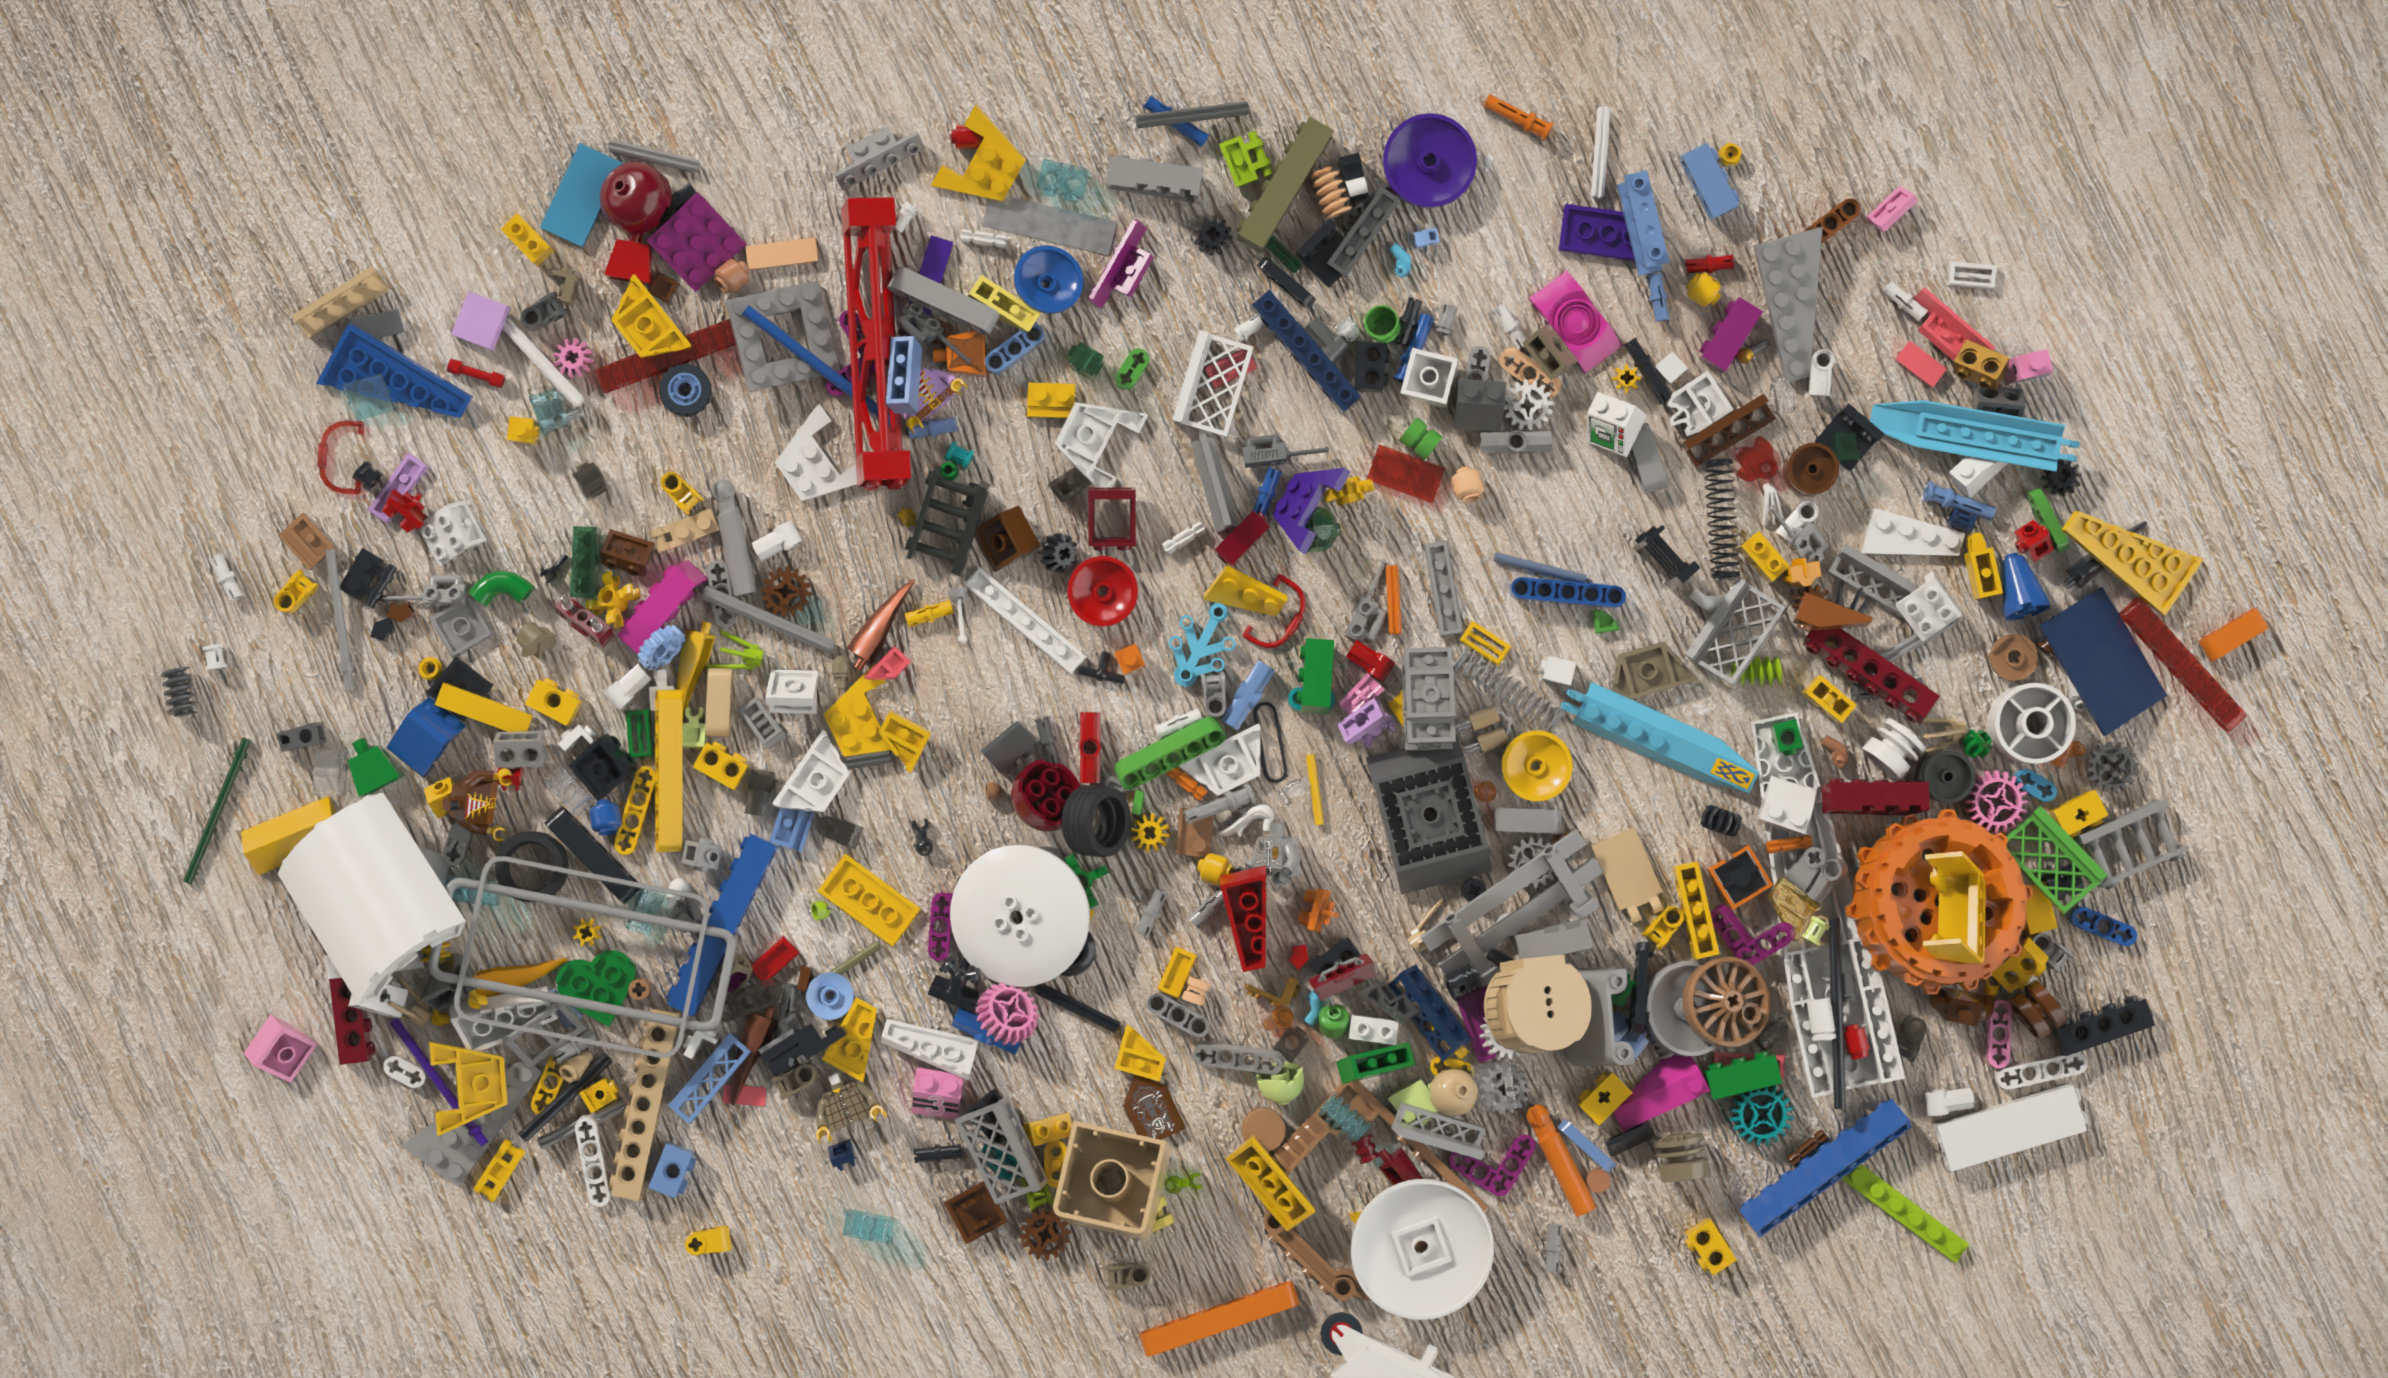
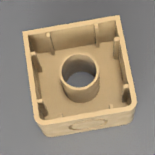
M1073 1121L1053 1204L1055 1214L1066 1223L1140 1240L1150 1238L1154 1229L1172 1148L1164 1140ZM1113 1168L1124 1170L1126 1182L1122 1190L1114 1195L1102 1194L1099 1189L1101 1176L1107 1170Z

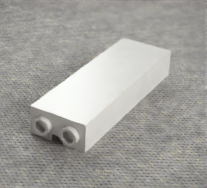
M2065 1084L1934 1123V1131L1942 1150L1941 1154L1946 1170L1952 1172L2086 1132L2088 1119L2084 1110L2081 1111L2079 1102L2081 1101V1096L2078 1089L2074 1088L2071 1084Z

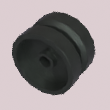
M1937 750L1928 753L1920 760L1916 768L1915 779L1916 782H1929V799L1954 803L1961 801L1970 794L1975 783V771L1968 758L1959 752Z

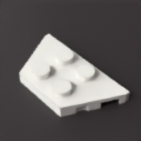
M1258 723L1224 740L1221 745L1181 764L1179 767L1217 796L1260 776V724Z
M821 731L773 801L772 806L824 813L850 775L846 765L840 759L839 753L829 740L826 731Z

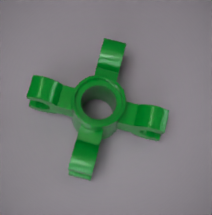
M1074 854L1066 857L1065 860L1068 866L1077 876L1082 874L1088 878V885L1084 890L1088 899L1089 909L1097 906L1098 903L1090 887L1092 886V881L1109 873L1106 865L1088 873L1081 870Z

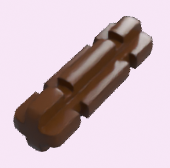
M1822 1130L1817 1131L1813 1138L1810 1137L1796 1148V1152H1792L1787 1156L1788 1162L1793 1167L1799 1165L1802 1159L1810 1156L1819 1148L1820 1144L1823 1145L1829 1140L1826 1133Z

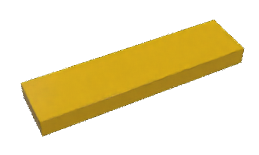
M444 682L435 702L436 706L507 732L528 731L533 717L532 714Z

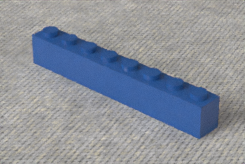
M750 834L749 837L745 836L740 845V849L743 851L739 859L735 857L731 863L729 870L732 873L729 879L725 878L719 888V891L722 893L718 901L714 900L709 908L711 916L707 926L723 928L730 931L735 937L779 847L778 845L756 834ZM705 935L688 1014L692 1017L696 1016L725 957L727 943L723 938ZM693 942L687 954L691 957L687 965L683 963L677 974L680 979L676 986H671L667 994V998H669L667 1005L684 1012L698 942Z
M1890 1099L1888 1102H1881L1870 1115L1860 1117L1856 1125L1851 1129H1844L1833 1142L1823 1144L1818 1149V1153L1812 1157L1804 1158L1796 1169L1782 1174L1780 1180L1774 1185H1767L1756 1198L1746 1200L1742 1204V1208L1739 1209L1742 1217L1757 1237H1762L1912 1128L1910 1120L1893 1099Z

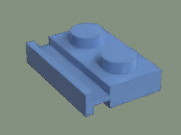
M780 808L769 842L802 852L815 812Z

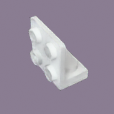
M465 500L444 506L426 519L419 529L438 566L445 565L466 549L482 545L487 541Z
M1933 571L1924 576L1925 584L1896 603V607L1921 641H1925L1962 616L1959 606Z

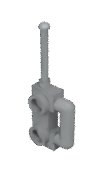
M1769 506V511L1774 514L1786 530L1788 537L1785 540L1788 542L1787 545L1792 547V552L1796 553L1799 558H1806L1807 563L1819 561L1820 563L1825 558L1822 553L1828 548V543L1813 524H1808L1804 529L1798 527L1793 531L1777 512L1775 506ZM1809 536H1811V538L1817 544L1816 547H1811L1809 545Z
M1385 559L1380 561V566L1368 594L1365 597L1361 596V598H1358V606L1354 607L1353 611L1355 613L1345 631V636L1358 640L1363 643V640L1371 643L1376 641L1387 616L1385 610L1378 608L1379 603L1372 601V594L1383 568L1387 564ZM1369 614L1376 616L1370 632L1364 629Z
M432 575L429 579V585H424L423 594L418 596L384 595L382 599L384 602L419 600L426 607L466 605L468 587L463 584L464 578L462 575ZM440 584H454L449 589H439L438 587Z

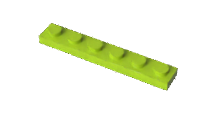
M1862 1164L1841 1178L1954 1263L1958 1261L1969 1246V1243Z

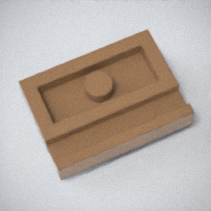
M304 512L288 525L282 533L278 534L281 540L308 570H313L318 563L326 558L325 550L336 549L335 545Z
M1180 808L1176 855L1206 857L1210 854L1214 815L1188 825L1183 811L1191 808Z

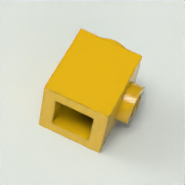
M509 416L507 440L512 443L535 445L536 439L539 438L540 434L538 422L530 418Z

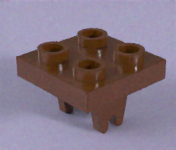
M984 1181L944 1201L965 1244L1008 1222L1000 1204L995 1205Z

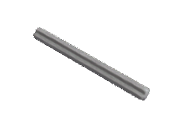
M706 586L703 590L702 599L828 653L831 652L835 641L714 588Z

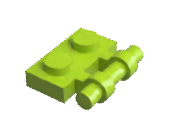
M1256 130L1247 134L1250 142L1244 144L1241 135L1219 144L1236 189L1258 181L1255 172L1262 169L1264 177L1273 175L1270 167L1272 163L1270 158L1266 157L1262 147L1264 143L1262 138L1258 137ZM1251 150H1254L1258 160L1255 163L1251 162L1248 154Z

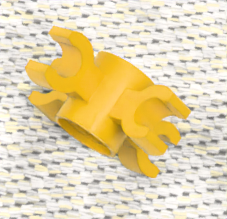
M608 571L602 574V581L605 587L599 591L597 599L586 601L585 606L587 610H593L595 616L607 610L606 623L608 625L614 623V628L617 629L624 626V619L621 613L626 610L629 600H637L641 597L640 588L633 590L632 584H627L619 590V575L612 577V572Z

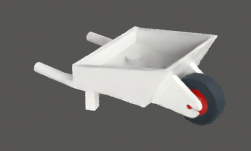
M1345 1312L1334 1313L1327 1317L1322 1324L1320 1335L1325 1348L1332 1354L1343 1355L1346 1359L1332 1370V1377L1456 1378L1432 1366L1438 1353V1347L1428 1343L1421 1360L1363 1333L1360 1322L1352 1314Z

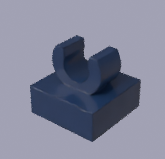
M850 1139L828 1147L833 1168L837 1166L842 1171L843 1164L850 1162L852 1167L855 1166L854 1147Z

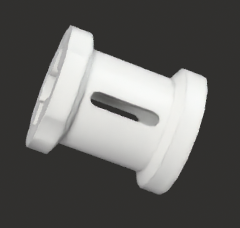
M224 644L202 647V651L206 655V671L227 668L222 653Z

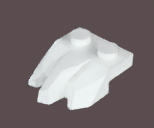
M1709 370L1674 392L1667 404L1670 408L1678 409V412L1670 418L1671 426L1683 422L1687 423L1688 426L1685 429L1686 436L1704 430L1734 410Z

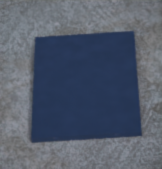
M2103 587L2087 594L2078 602L2038 626L2103 736L2120 728V726L2167 696Z

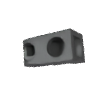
M313 722L277 733L281 752L327 743L322 722Z

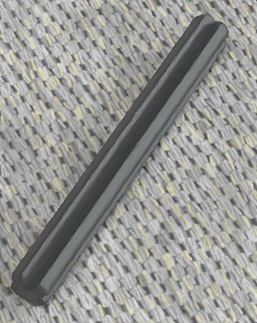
M1244 101L1140 114L1136 117V125L1140 129L1243 116L1249 113V104Z

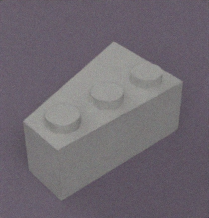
M1585 919L1569 921L1513 936L1519 959L1572 953L1573 956L1586 953V949L1594 948L1588 922Z

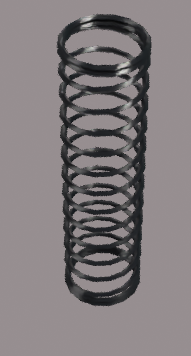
M1730 458L1703 461V465L1706 466L1703 470L1714 472V474L1705 476L1704 479L1716 482L1708 484L1704 488L1717 491L1709 493L1705 497L1711 500H1719L1708 503L1706 507L1721 509L1709 512L1706 516L1723 518L1707 523L1710 527H1721L1707 533L1710 536L1721 537L1712 539L1708 543L1710 545L1723 546L1713 548L1709 553L1724 555L1712 558L1710 562L1726 564L1711 568L1710 571L1715 572L1710 574L1711 578L1741 576L1740 571L1714 570L1739 565V562L1713 561L1738 556L1739 553L1712 552L1739 546L1738 544L1712 543L1718 540L1738 537V535L1712 534V532L1737 528L1738 526L1711 524L1736 519V516L1710 515L1735 510L1736 507L1709 506L1736 499L1708 497L1714 494L1735 491V489L1708 488L1713 485L1734 482V480L1708 479V477L1733 473V470L1707 469L1714 466L1730 465L1733 463V459Z

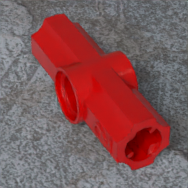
M1080 712V783H1100L1101 712ZM1093 741L1096 743L1097 750L1094 754L1089 755L1085 753L1084 745L1086 742Z

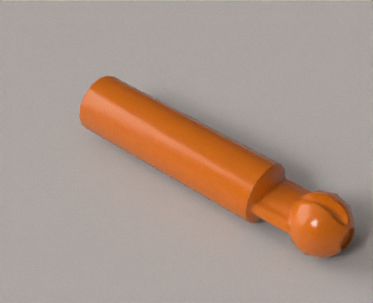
M1535 1104L1531 1106L1526 1113L1527 1121L1532 1126L1539 1140L1538 1143L1575 1216L1578 1217L1590 1212L1597 1206L1560 1133L1557 1132L1550 1118L1549 1111L1543 1105Z

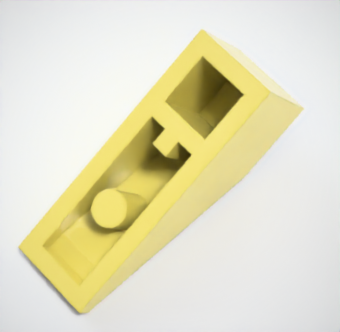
M982 275L968 294V297L999 312L998 320L1029 333L1041 312L1030 308L1022 300Z

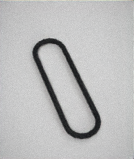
M1262 702L1254 710L1255 725L1259 723L1258 709L1264 705L1270 706L1274 712L1284 774L1279 779L1269 777L1260 733V753L1263 770L1268 781L1279 783L1286 778L1287 765L1278 714L1273 704Z

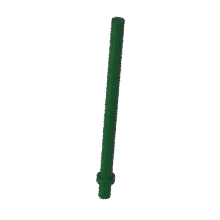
M242 737L238 749H235L233 752L235 755L183 879L185 883H193L242 762L248 757L247 750L252 741L248 738Z

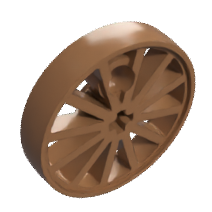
M1720 957L1703 963L1689 976L1683 991V1011L1688 1025L1700 1039L1711 1045L1719 1047L1745 1045L1762 1032L1768 1021L1771 1008L1768 986L1760 972L1742 959ZM1721 964H1729L1726 982L1723 977ZM1712 967L1716 985L1705 974V971ZM1739 968L1745 972V975L1735 985L1737 969ZM1698 980H1700L1712 994L1696 990L1695 987L1697 985ZM1752 980L1756 991L1741 995L1742 989ZM1694 996L1713 1003L1694 1008ZM1758 996L1759 1006L1755 1003H1743L1746 999ZM1714 1009L1704 1022L1700 1024L1696 1014ZM1745 1009L1750 1013L1748 1020L1744 1016ZM1718 1018L1713 1037L1707 1032V1029ZM1736 1021L1747 1031L1743 1037L1739 1035ZM1726 1022L1731 1041L1723 1040Z

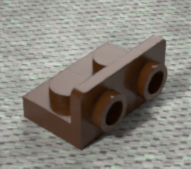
M610 529L600 551V563L610 569L626 571L632 576L639 575L645 577L655 543Z

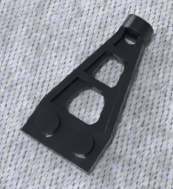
M1638 942L1635 945L1636 960L1633 977L1635 983L1632 987L1627 1041L1637 1042L1639 1035L1644 1034L1645 1025L1647 1026L1649 1022V1011H1646L1648 958L1654 956V945L1649 942Z

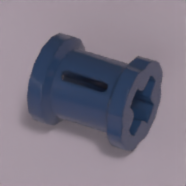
M1954 507L1948 517L1947 528L1955 527L1964 530L1966 534L1970 535L1977 515L1959 512Z

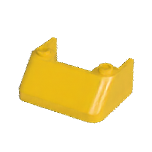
M1963 851L1925 855V860L1933 867V872L1930 873V882L1939 891L1938 934H1934L1929 941H1923V946L1937 959L1969 964L1983 963L1985 957L1986 882L1983 872Z

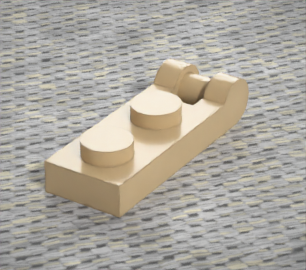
M710 508L650 531L652 539L655 538L658 554L716 533L720 531L714 512ZM670 533L673 541L666 542L664 535Z

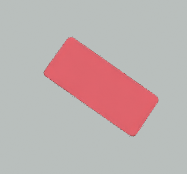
M724 1085L723 1103L731 1104L732 1085ZM744 1086L736 1104L765 1106L766 1088Z

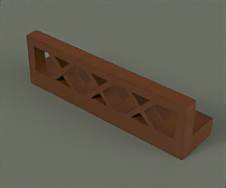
M1765 394L1760 395L1681 443L1682 448L1695 468L1703 464V461L1713 458L1776 420L1767 405L1769 400ZM1759 407L1763 408L1768 417L1762 423L1752 421L1753 412ZM1749 414L1748 419L1743 418L1744 416ZM1734 422H1746L1745 433L1742 435L1732 433ZM1751 424L1757 425L1750 429ZM1729 426V431H1724V430H1723V429H1725L1726 427ZM1716 433L1727 435L1726 443L1722 447L1712 445L1713 436ZM1731 436L1737 437L1730 441ZM1709 438V443H1704V442H1703V441H1705L1706 439ZM1696 445L1707 447L1705 457L1697 461L1691 451V448ZM1710 448L1717 449L1710 453Z

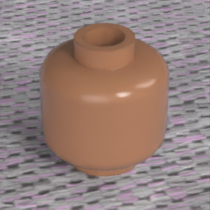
M729 259L715 271L716 278L714 282L723 293L735 294L749 283V268L743 261L737 262L734 259Z

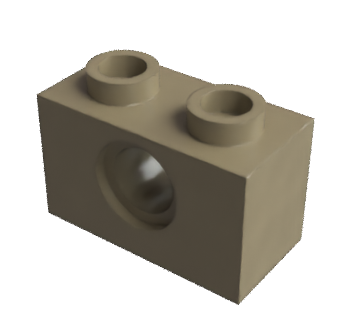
M1550 324L1538 329L1522 343L1550 380L1561 376L1578 362L1577 358Z

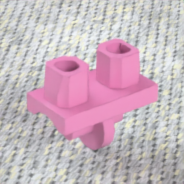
M1367 673L1338 704L1350 715L1371 699L1377 698L1385 689Z

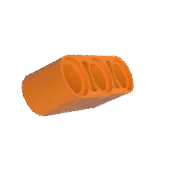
M2255 607L2203 637L2198 643L2209 661L2212 662L2264 632L2269 626L2258 608Z

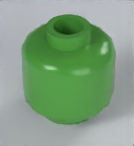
M1335 1003L1334 1006L1327 1007L1326 1005L1321 1009L1319 1028L1322 1034L1333 1039L1340 1038L1347 1033L1349 1029V1013L1344 1006Z

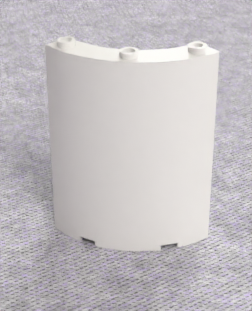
M383 792L376 795L369 794L325 821L318 822L314 829L282 861L278 876L358 1004L380 998L383 990L393 978L391 973L398 966L399 968H404L419 956L417 954L419 950L429 944L433 948L444 941L460 936L466 922Z

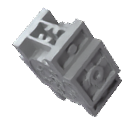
M1452 647L1404 648V656L1401 657L1405 751L1452 750V743L1456 742Z

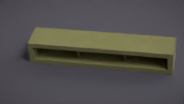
M1309 117L1307 122H1301L1296 131L1298 137L1295 142L1290 141L1284 150V153L1287 154L1284 160H1278L1272 170L1274 173L1271 181L1266 180L1260 190L1263 193L1260 199H1254L1248 209V212H1250L1247 220L1242 219L1236 229L1239 232L1238 241L1262 254L1331 141L1334 133L1333 129L1312 117Z

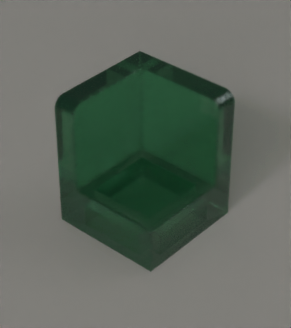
M1834 432L1832 434V451L1835 453L1838 462H1851L1861 459V452L1857 450L1855 433Z

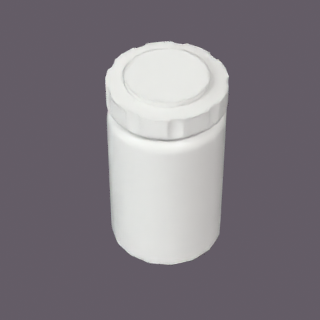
M1824 998L1806 1001L1811 1033L1813 1034L1812 1041L1821 1042L1836 1038L1831 999Z

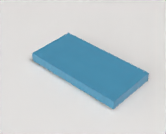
M580 143L540 228L584 248L601 212L599 199L601 186L607 175L623 163Z

